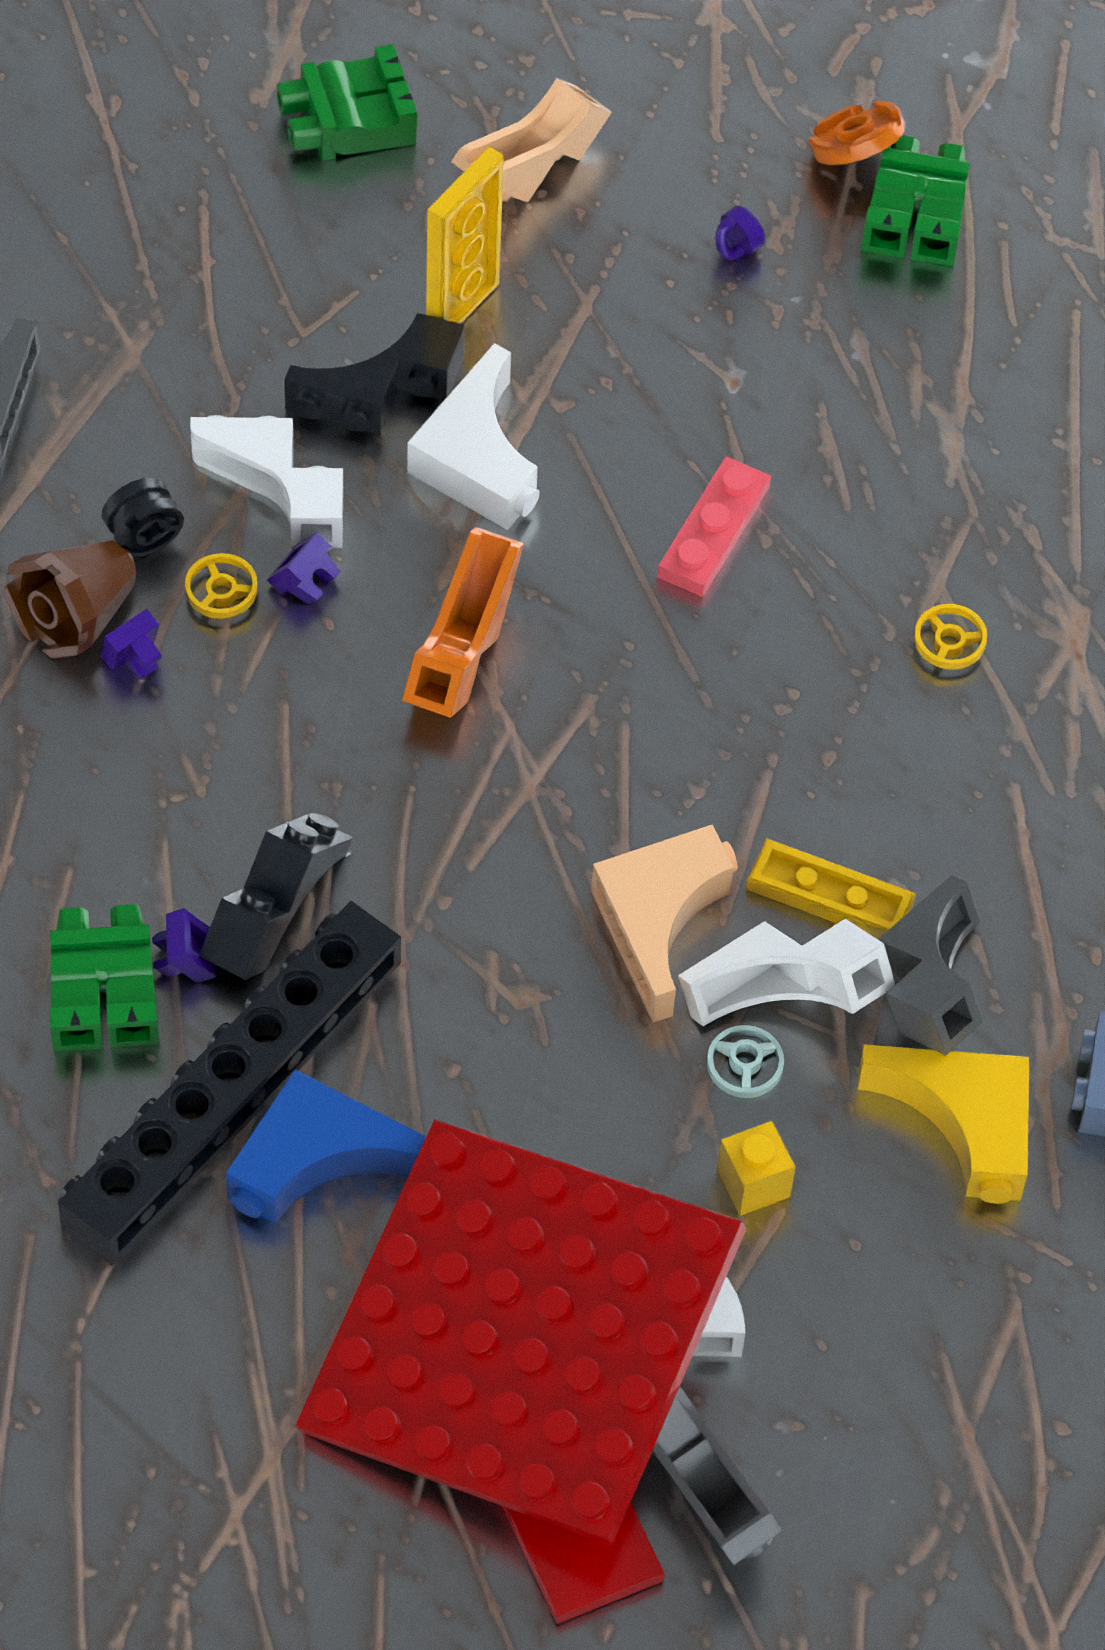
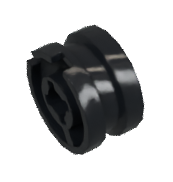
M156 478L138 479L119 488L108 498L102 509L101 516L110 533L114 534L117 544L125 548L132 557H143L164 548L177 537L184 524V516L176 502L171 500L172 497L163 481Z

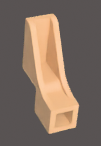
M556 78L543 99L527 116L510 126L464 145L459 149L451 162L462 171H465L488 147L493 148L503 154L504 159L502 201L508 202L510 197L529 202L554 162L560 160L562 155L579 161L582 159L612 112L579 87Z

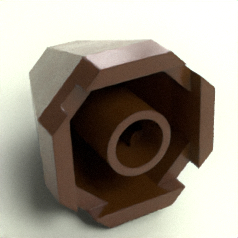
M113 540L26 555L9 564L7 575L14 574L13 581L5 585L4 597L21 634L31 642L40 638L49 645L42 650L52 659L76 656L94 644L133 589L136 577L135 562L131 554Z

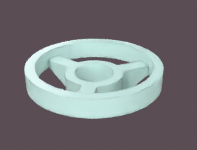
M739 1025L722 1031L712 1041L708 1050L707 1069L712 1081L722 1091L735 1097L753 1098L766 1094L777 1085L783 1073L784 1054L779 1042L770 1033L755 1026ZM748 1035L757 1037L766 1043L758 1044L749 1039L739 1040L736 1043L724 1041L734 1036ZM715 1051L729 1057L731 1069L742 1076V1088L729 1084L717 1073L713 1063ZM741 1052H749L755 1056L756 1060L752 1063H743L736 1056ZM775 1052L778 1068L774 1076L763 1085L751 1088V1075L760 1070L763 1057Z

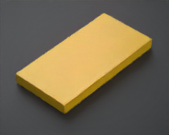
M488 147L427 209L426 315L461 324L499 285L504 159L503 154L491 147Z

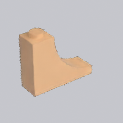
M713 824L593 864L591 892L653 1023L672 1017L674 1013L676 988L671 978L668 964V954L674 940L685 924L696 913L709 904L730 895L733 873L738 870L732 846L728 841L721 842Z

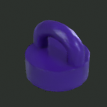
M736 205L720 218V224L715 234L716 247L723 258L736 260L742 255L749 256L765 244V233L757 218L748 209ZM727 239L734 246L733 248H730Z

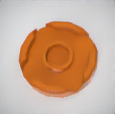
M880 100L872 102L875 109L863 111L861 105H852L831 114L819 122L813 130L815 137H809L808 142L814 158L819 163L840 165L863 160L882 152L894 144L904 133L905 122L901 110L894 103Z

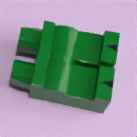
M394 44L375 47L373 57L348 62L331 60L320 63L317 66L315 62L301 64L300 79L277 83L276 99L281 115L299 112L306 113V116L288 119V134L293 151L317 148L321 160L325 161L336 159V153L350 155L416 145L418 112L408 83L404 80L405 75Z
M901 135L890 148L883 150L871 203L865 219L861 251L904 258L913 213H918L910 259L954 267L970 162L965 161V148L963 145L946 142L939 145L937 156L919 153L920 141L913 136ZM874 229L901 233V236L893 241H884L875 235ZM922 237L947 241L949 245L940 250L931 249L923 243Z
M116 905L110 909L111 927L90 928L89 912L81 907L62 908L59 911L56 930L50 931V1029L54 1052L103 1049L101 993H106L107 1025L110 1048L160 1045L149 924L144 925L139 905ZM145 1026L141 1030L135 1032H130L122 1029L123 1027ZM77 1030H90L82 1035H71L66 1032Z

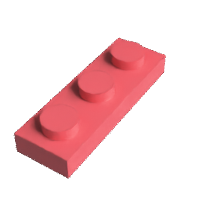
M725 456L659 563L657 578L704 597L770 488L771 475Z

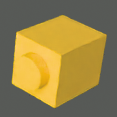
M772 1121L721 1139L717 1172L739 1216L791 1196L795 1165Z

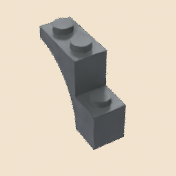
M953 875L946 879L878 939L884 943L894 981L898 982L885 994L899 1033L944 1055H947L983 1022L969 981L951 970L954 957L961 943L980 922L967 882Z
M679 1387L652 1451L733 1565L743 1558L750 1559L765 1551L771 1544L772 1538L783 1530L725 1452L682 1388Z

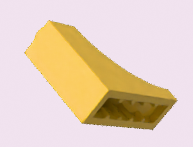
M863 1045L858 1073V1090L875 1092L900 1100L933 1122L949 1141L959 1160L965 1183L966 1197H979L981 1200L993 1204L1006 1203L1010 1200L1021 1201L1028 1176L1029 1057L950 1051L947 1055L931 1049Z

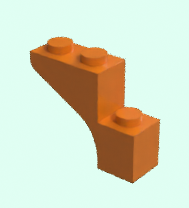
M477 527L472 529L437 620L426 641L414 653L402 699L403 702L450 718L468 703L481 654L499 638L524 543Z

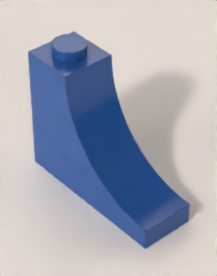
M295 1069L226 1172L227 1198L231 1200L233 1206L241 1213L252 1218L262 1216L276 1224L283 1213L304 1194L329 1181L351 1175L371 1173L390 1174L408 1178L426 1136Z

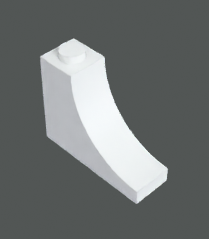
M494 343L408 441L407 473L508 530L520 515L526 517L533 510L540 492L537 489L538 467L524 458L509 443L495 415L497 403L504 390L510 384L511 352Z

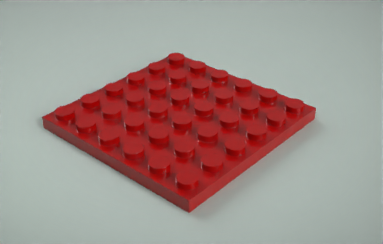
M434 1119L295 1426L303 1434L612 1546L746 1228L741 1220Z

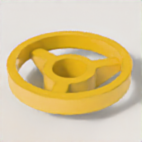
M227 553L207 555L190 567L185 578V593L188 602L197 612L207 617L225 619L240 615L253 604L257 596L258 584L254 569L247 561L236 555ZM226 563L241 568L251 579L252 586L237 584L231 575L219 573L215 564ZM207 567L210 578L206 582V597L199 602L191 591V583L195 575ZM219 586H225L230 589L226 594L213 592ZM246 597L245 600H243L241 603L233 607L223 609L213 608L227 607L233 604L236 599Z
M940 604L929 608L919 617L915 627L914 642L919 654L930 664L943 669H962L974 664L984 653L987 643V629L983 620L971 609L957 604ZM937 615H960L971 621L978 631L964 632L958 625L944 624ZM927 621H929L935 633L934 649L938 653L937 656L925 647L920 636V630ZM944 637H953L959 643L955 645L945 644L941 639ZM981 641L979 648L970 656L962 659H947L959 656L963 652L964 647Z

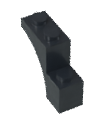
M417 313L408 330L398 341L370 359L335 368H308L290 365L284 379L285 410L296 413L303 418H317L344 425L353 431H367L381 435L399 389L409 391L419 397H433L440 400H445L449 396L464 358L465 325Z
M317 813L304 815L267 830L243 889L221 898L199 956L244 980L266 971L277 945L297 909L322 875L333 864L346 856L353 837L339 831L337 822Z

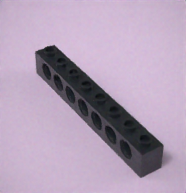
M350 901L338 914L332 912L327 915L318 926L315 938L303 950L295 949L288 955L280 968L279 975L267 987L261 985L252 992L244 1005V1011L231 1024L228 1022L223 1023L215 1030L209 1039L207 1049L194 1062L188 1060L179 1067L171 1080V1086L158 1099L151 1098L142 1105L134 1118V1124L120 1138L114 1136L105 1143L97 1156L96 1163L83 1176L76 1175L67 1182L59 1195L58 1201L61 1227L112 1266L283 1088L295 1069L299 1071L401 964V936L353 901ZM332 962L347 964V966L339 969H333L326 965ZM299 998H305L312 1001L310 1004L304 1006H298L290 1003L293 1000ZM263 1035L277 1038L269 1043L255 1041L257 1037ZM229 1072L240 1075L239 1078L232 1081L218 1078L220 1075ZM190 1110H198L205 1113L196 1119H187L181 1116ZM154 1148L168 1151L165 1155L157 1158L144 1155L145 1152ZM114 1187L130 1189V1192L119 1197L106 1194Z

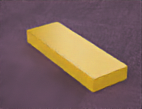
M766 838L746 884V890L834 923L838 924L842 920L847 919L877 939L912 910L916 898V893L768 838Z

